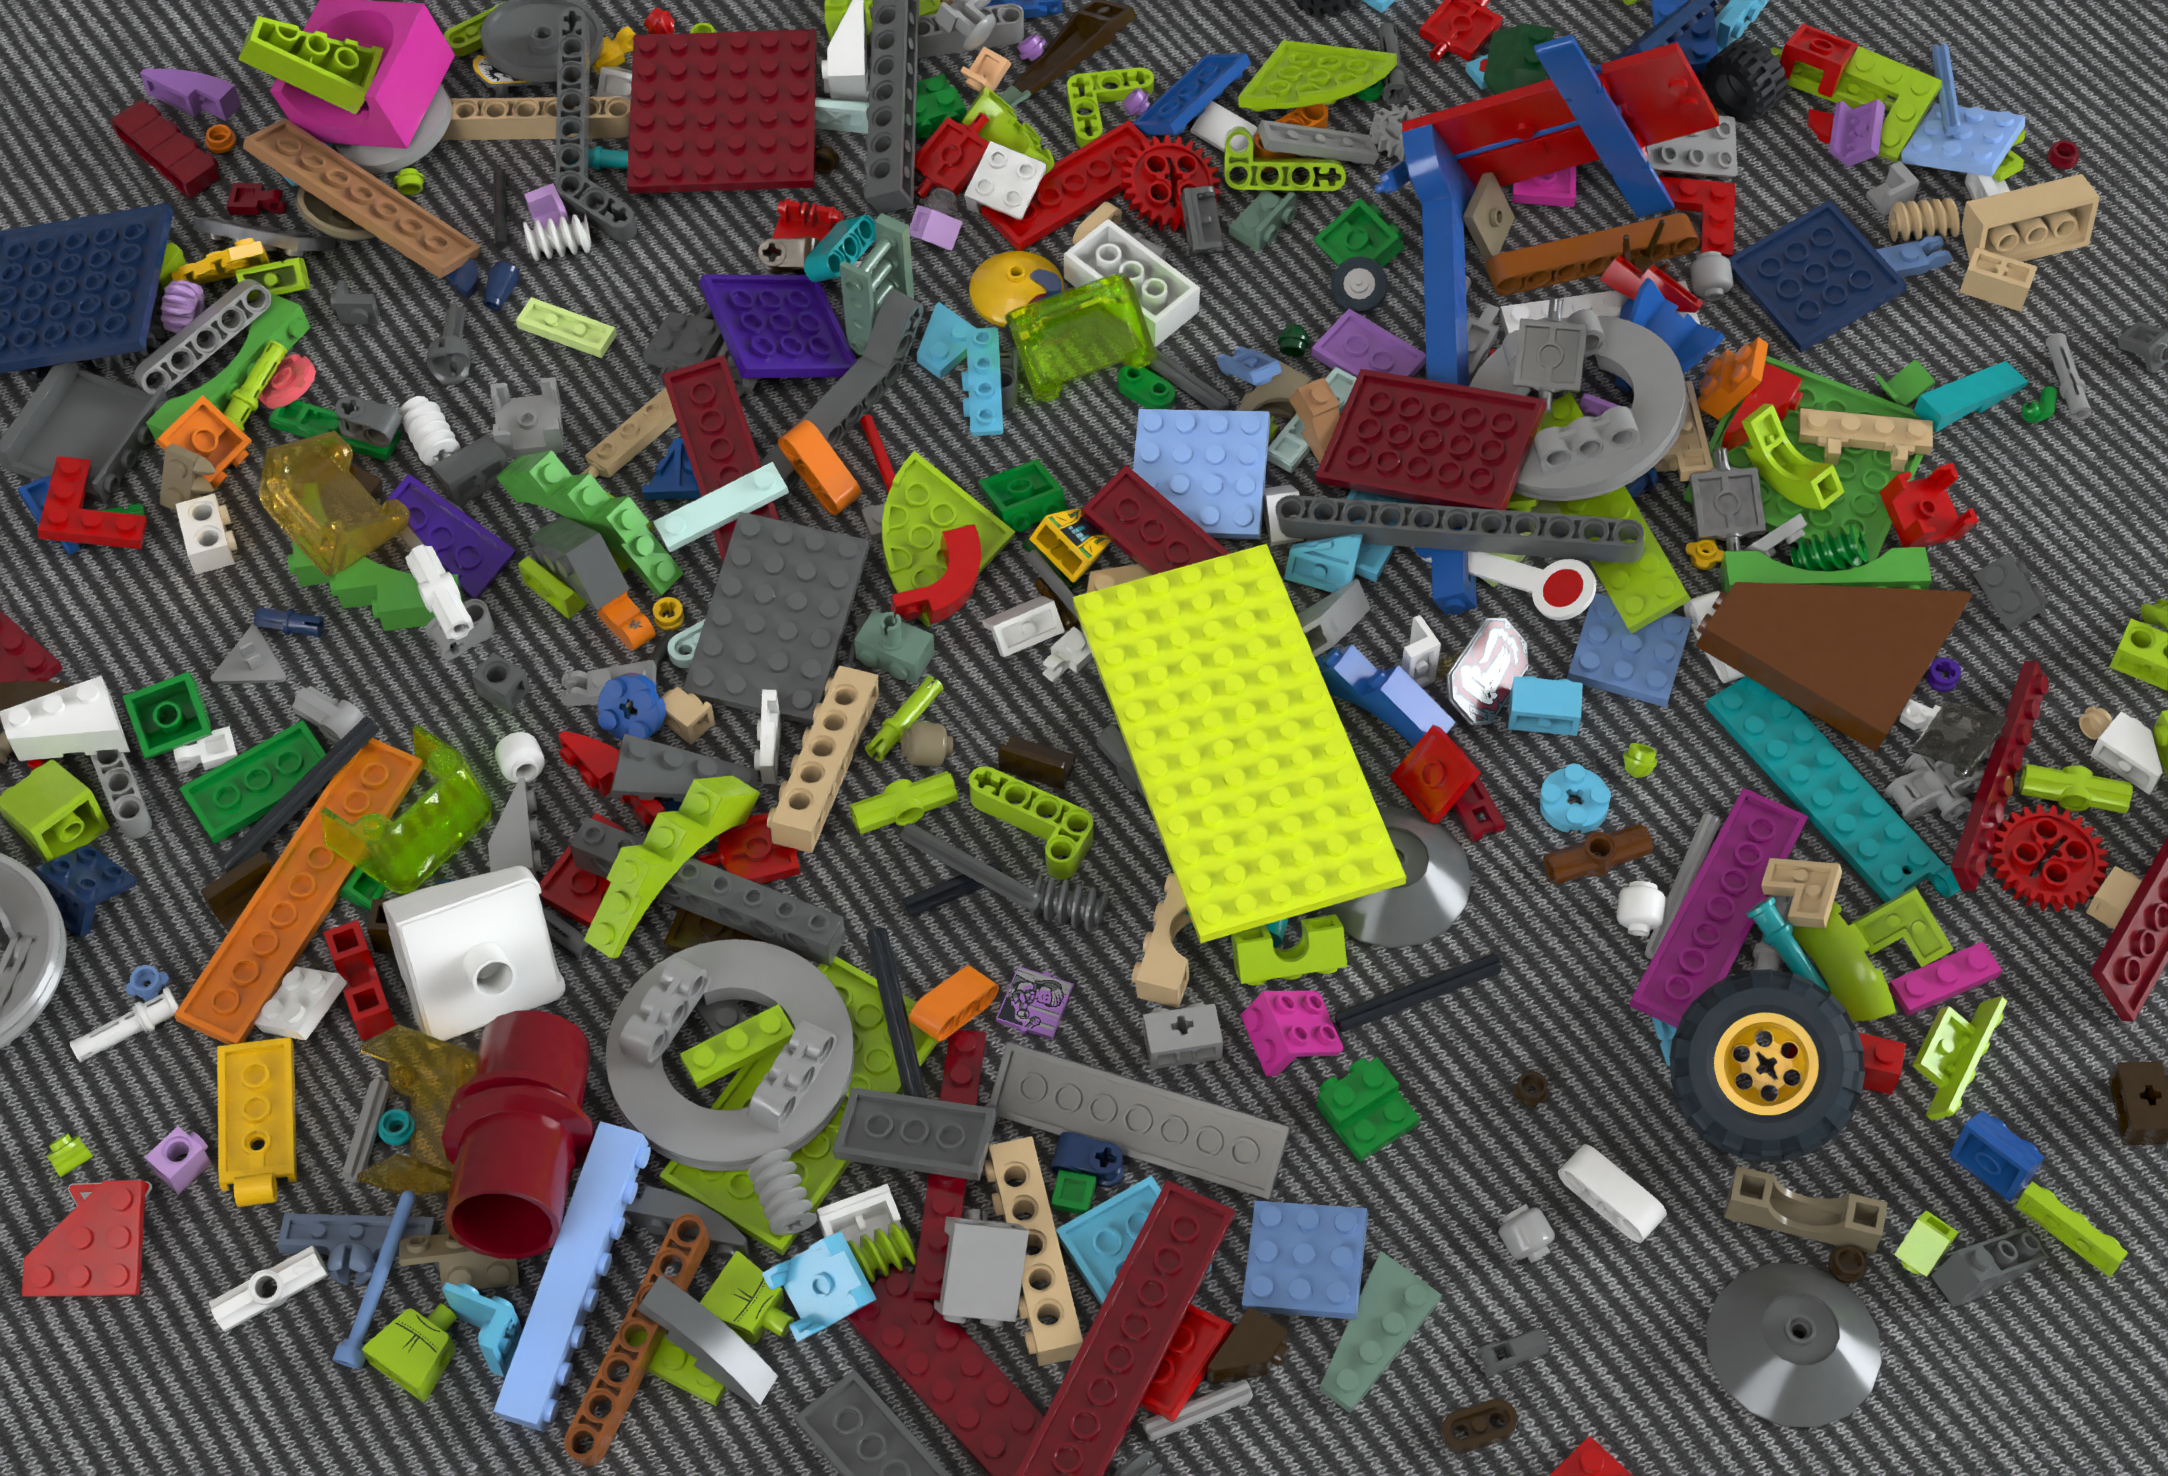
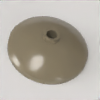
M299 188L296 198L297 209L302 217L316 230L328 236L349 241H362L376 237L313 194L305 191L304 188Z

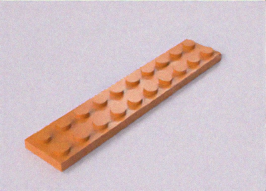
M372 738L331 779L175 1012L174 1016L177 1022L228 1045L245 1042L253 1030L254 1023L261 1014L263 1006L272 999L280 988L284 977L292 970L340 896V890L357 865L364 860L424 768L422 759Z

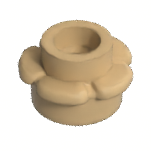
M2094 706L2088 707L2085 710V714L2079 719L2082 732L2088 738L2094 740L2098 739L2112 723V718L2107 711L2101 708L2096 709Z

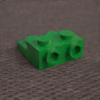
M944 74L917 82L915 140L933 135L947 117L959 124H963L962 120L966 114V107L955 86H950Z
M1361 198L1313 239L1315 244L1337 267L1349 258L1360 256L1373 259L1381 267H1384L1405 248L1401 241L1404 235L1394 223L1387 225L1382 220L1384 215L1373 203L1368 206Z
M1038 459L978 481L980 492L992 506L994 515L1014 531H1026L1031 524L1043 520L1047 515L1067 511L1062 487Z
M1378 1057L1370 1062L1366 1058L1358 1060L1350 1067L1348 1071L1350 1074L1341 1080H1338L1337 1077L1326 1080L1320 1086V1093L1317 1096V1109L1359 1162L1384 1148L1420 1123V1117L1398 1091L1399 1083Z

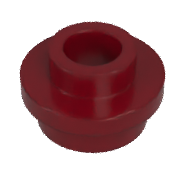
M2058 141L2050 147L2047 159L2055 168L2062 170L2072 169L2079 160L2078 148L2070 141Z

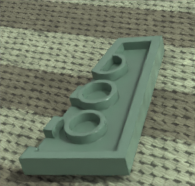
M1380 1251L1359 1297L1357 1320H1349L1320 1384L1319 1391L1351 1414L1438 1305L1442 1294Z

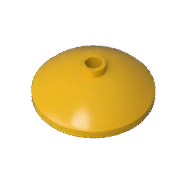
M1026 251L1004 252L988 258L975 270L970 280V299L974 309L982 318L994 325L1005 328L1008 321L1021 320L1025 307L1034 297L1046 293L1043 287L1030 279L1029 276L1033 271L1041 269L1056 274L1061 280L1062 295L1064 296L1063 278L1056 266L1040 255Z

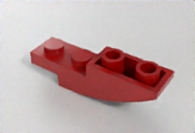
M567 731L558 734L562 748L559 750V754L563 761L569 767L575 765L588 788L591 790L596 788L604 797L607 796L611 791L619 750L597 739ZM623 795L622 799L617 798L622 804L628 802L633 807L635 817L645 827L648 824L650 827L652 826L658 813L666 812L665 808L655 799L656 797H654V800H639V797L634 795Z

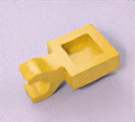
M629 26L622 28L613 41L608 36L604 37L602 53L592 65L599 75L601 67H617L626 62L624 54L633 51V37L636 34Z

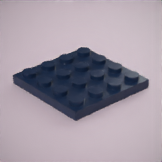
M1831 200L1824 202L1728 258L1731 262L1732 276L1800 353L1906 291L1907 283Z

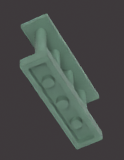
M883 213L874 221L876 245L859 267L844 261L840 264L847 341L851 350L861 356L864 354L878 315L876 311L881 306L886 295L891 290L897 289L914 299L909 225Z

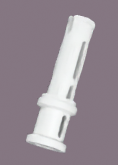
M164 988L162 994L145 1003L140 1001L135 1003L132 1011L82 1037L70 1041V1046L79 1062L81 1063L143 1030L145 1032H152L155 1030V1025L173 1017L179 1005L170 988Z

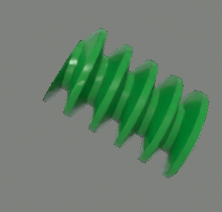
M1851 523L1849 526L1850 534L1848 535L1843 527H1837V538H1834L1829 530L1824 531L1823 542H1821L1817 534H1812L1811 545H1808L1805 538H1799V548H1791L1792 564L1796 568L1827 572L1836 571V568L1846 570L1849 564L1855 567L1859 566L1862 560L1865 563L1868 560L1864 537L1856 524Z

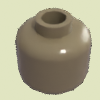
M915 721L910 725L909 729L904 728L901 737V755L906 756L909 764L937 768L942 765L945 757H951L953 737L947 736V731L943 724Z

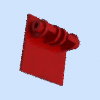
M786 198L785 201H779L777 212L781 214L772 238L793 239L797 237H811L819 239L821 242L833 227L843 220L844 213L836 210L834 206L825 207L813 203L811 208H809L808 202L804 201L801 206L800 202L790 201V199ZM773 250V253L779 254L777 250Z

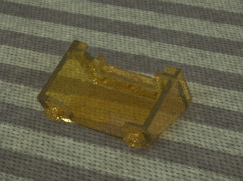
M336 431L267 449L259 485V497L265 510L325 576H332L343 572L405 530L410 516V511L398 499H389L384 502L382 507L349 472L353 457L352 449Z

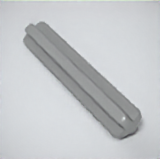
M375 1078L369 1084L342 1171V1177L347 1181L359 1183L364 1178L378 1132L379 1122L383 1116L391 1090V1084L388 1081Z
M1246 1380L1238 1381L1187 1402L1174 1422L1160 1415L1146 1419L1143 1422L1144 1432L1150 1441H1154L1250 1401L1253 1397L1252 1390Z

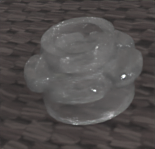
M943 188L935 189L927 199L930 209L945 215H950L957 209L956 196L950 190Z

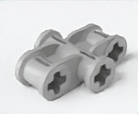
M1968 747L1959 749L1937 762L1933 759L1934 753L1930 748L1921 749L1906 760L1904 767L1912 773L1894 780L1885 790L1886 796L1893 798L1903 811L1902 817L1905 821L1914 820L1936 807H1939L1942 811L1941 817L1943 820L1950 821L1960 816L1969 808L1971 802L1968 798L1962 796L1979 788L1985 770H1981L1972 759V752Z

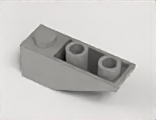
M1358 579L1353 580L1297 614L1314 658L1335 646L1371 609Z
M519 778L488 842L490 872L514 866H524L531 871L538 881L537 871H543L541 851L535 850L534 841L540 840L538 821L532 820L531 811H537L535 791H528L525 778Z

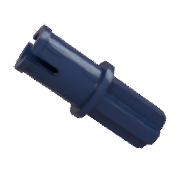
M259 607L254 614V625L256 627L284 631L285 635L298 633L320 638L323 630H319V627H324L323 616L295 613L294 609L281 611Z

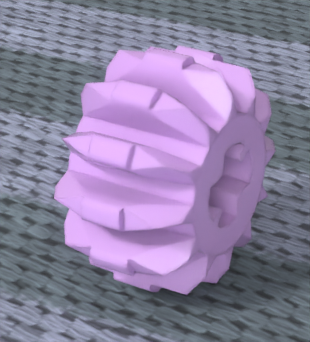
M179 280L171 281L169 286L165 288V295L162 297V306L160 308L162 310L161 321L165 330L177 334L204 312L206 306H204L205 295L202 286L190 281Z

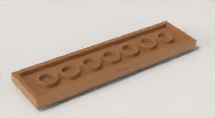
M286 118L244 139V150L440 279L460 268L469 258L473 260L479 256L480 245Z

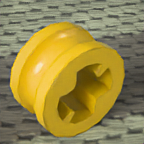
M664 597L654 604L653 616L656 626L663 631L669 629L674 631L683 624L684 612L679 600L672 597ZM669 611V613L671 614L672 611H674V616L668 618V615L666 614V616L663 617V612Z

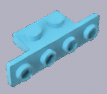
M1770 0L1729 1L1715 18L1718 53L1742 36L1744 30L1751 22L1755 21L1760 11Z
M998 328L967 329L968 372H962L963 391H969V397L963 398L964 417H970V432L972 436L1003 434Z

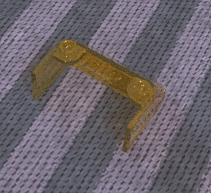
M398 1024L361 1044L360 1052L388 1062V1075L391 1085L399 1093L411 1097V1115L416 1124L415 1133L411 1138V1158L397 1153L358 1173L357 1181L399 1195L406 1190L413 1191L415 1195L449 1192L454 1166L446 1158L441 1139L442 1131L456 1090L473 1078L477 1055L467 1049Z

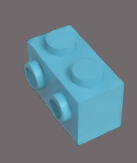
M1514 676L1510 692L1508 729L1577 736L1581 721L1583 683L1572 682L1567 679L1548 680L1538 679L1534 676Z

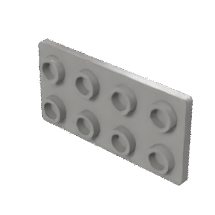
M1719 116L1718 127L1650 145L1646 149L1648 154L1647 161H1649L1656 172L1734 178L1738 174L1735 118Z

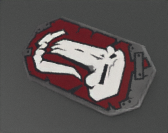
M1486 618L1446 675L1448 700L1469 725L1491 724L1510 696L1513 677H1522L1529 667L1527 642L1506 618Z

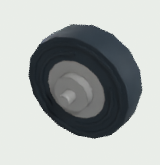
M1362 256L1349 258L1341 263L1333 273L1331 281L1332 295L1337 304L1345 311L1351 309L1358 314L1369 313L1378 308L1386 298L1388 290L1387 275L1381 265L1373 259Z

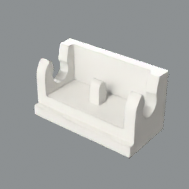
M888 1184L817 1209L818 1221L824 1238L841 1231L846 1242L852 1240L859 1248L860 1236L866 1234L874 1242V1230L878 1228L888 1236V1224L894 1222L902 1230L901 1218Z

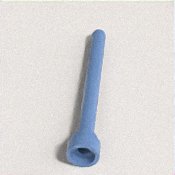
M406 1190L401 1194L349 1338L344 1339L342 1345H337L332 1359L336 1363L359 1370L363 1368L366 1359L362 1351L364 1347L363 1342L416 1200V1195L411 1190Z

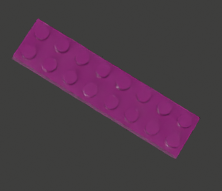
M1742 789L1634 992L1629 1004L1630 1007L1678 1028L1681 1017L1693 1000H1696L1711 985L1728 976L1755 924V920L1748 918L1745 913L1769 896L1763 894L1761 887L1769 858L1788 859L1807 822L1808 816L1748 789Z

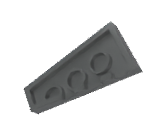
M624 734L620 744L609 798L622 799L623 795L638 796L639 800H654V797H671L676 802H683L694 779L732 775L756 789L759 770Z

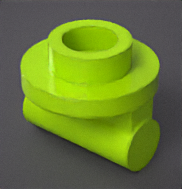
M68 1133L53 1141L49 1145L52 1151L46 1155L60 1178L93 1157L79 1135L71 1138Z

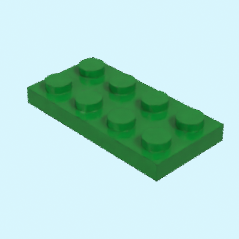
M302 720L185 784L179 790L212 842L216 844L261 819L326 753Z

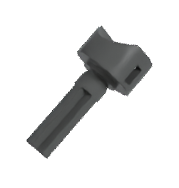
M456 303L450 304V309L446 311L443 337L431 342L427 352V366L437 380L444 385H456L463 382L468 375L471 364V349L467 343L462 341L466 309L464 307L458 308Z

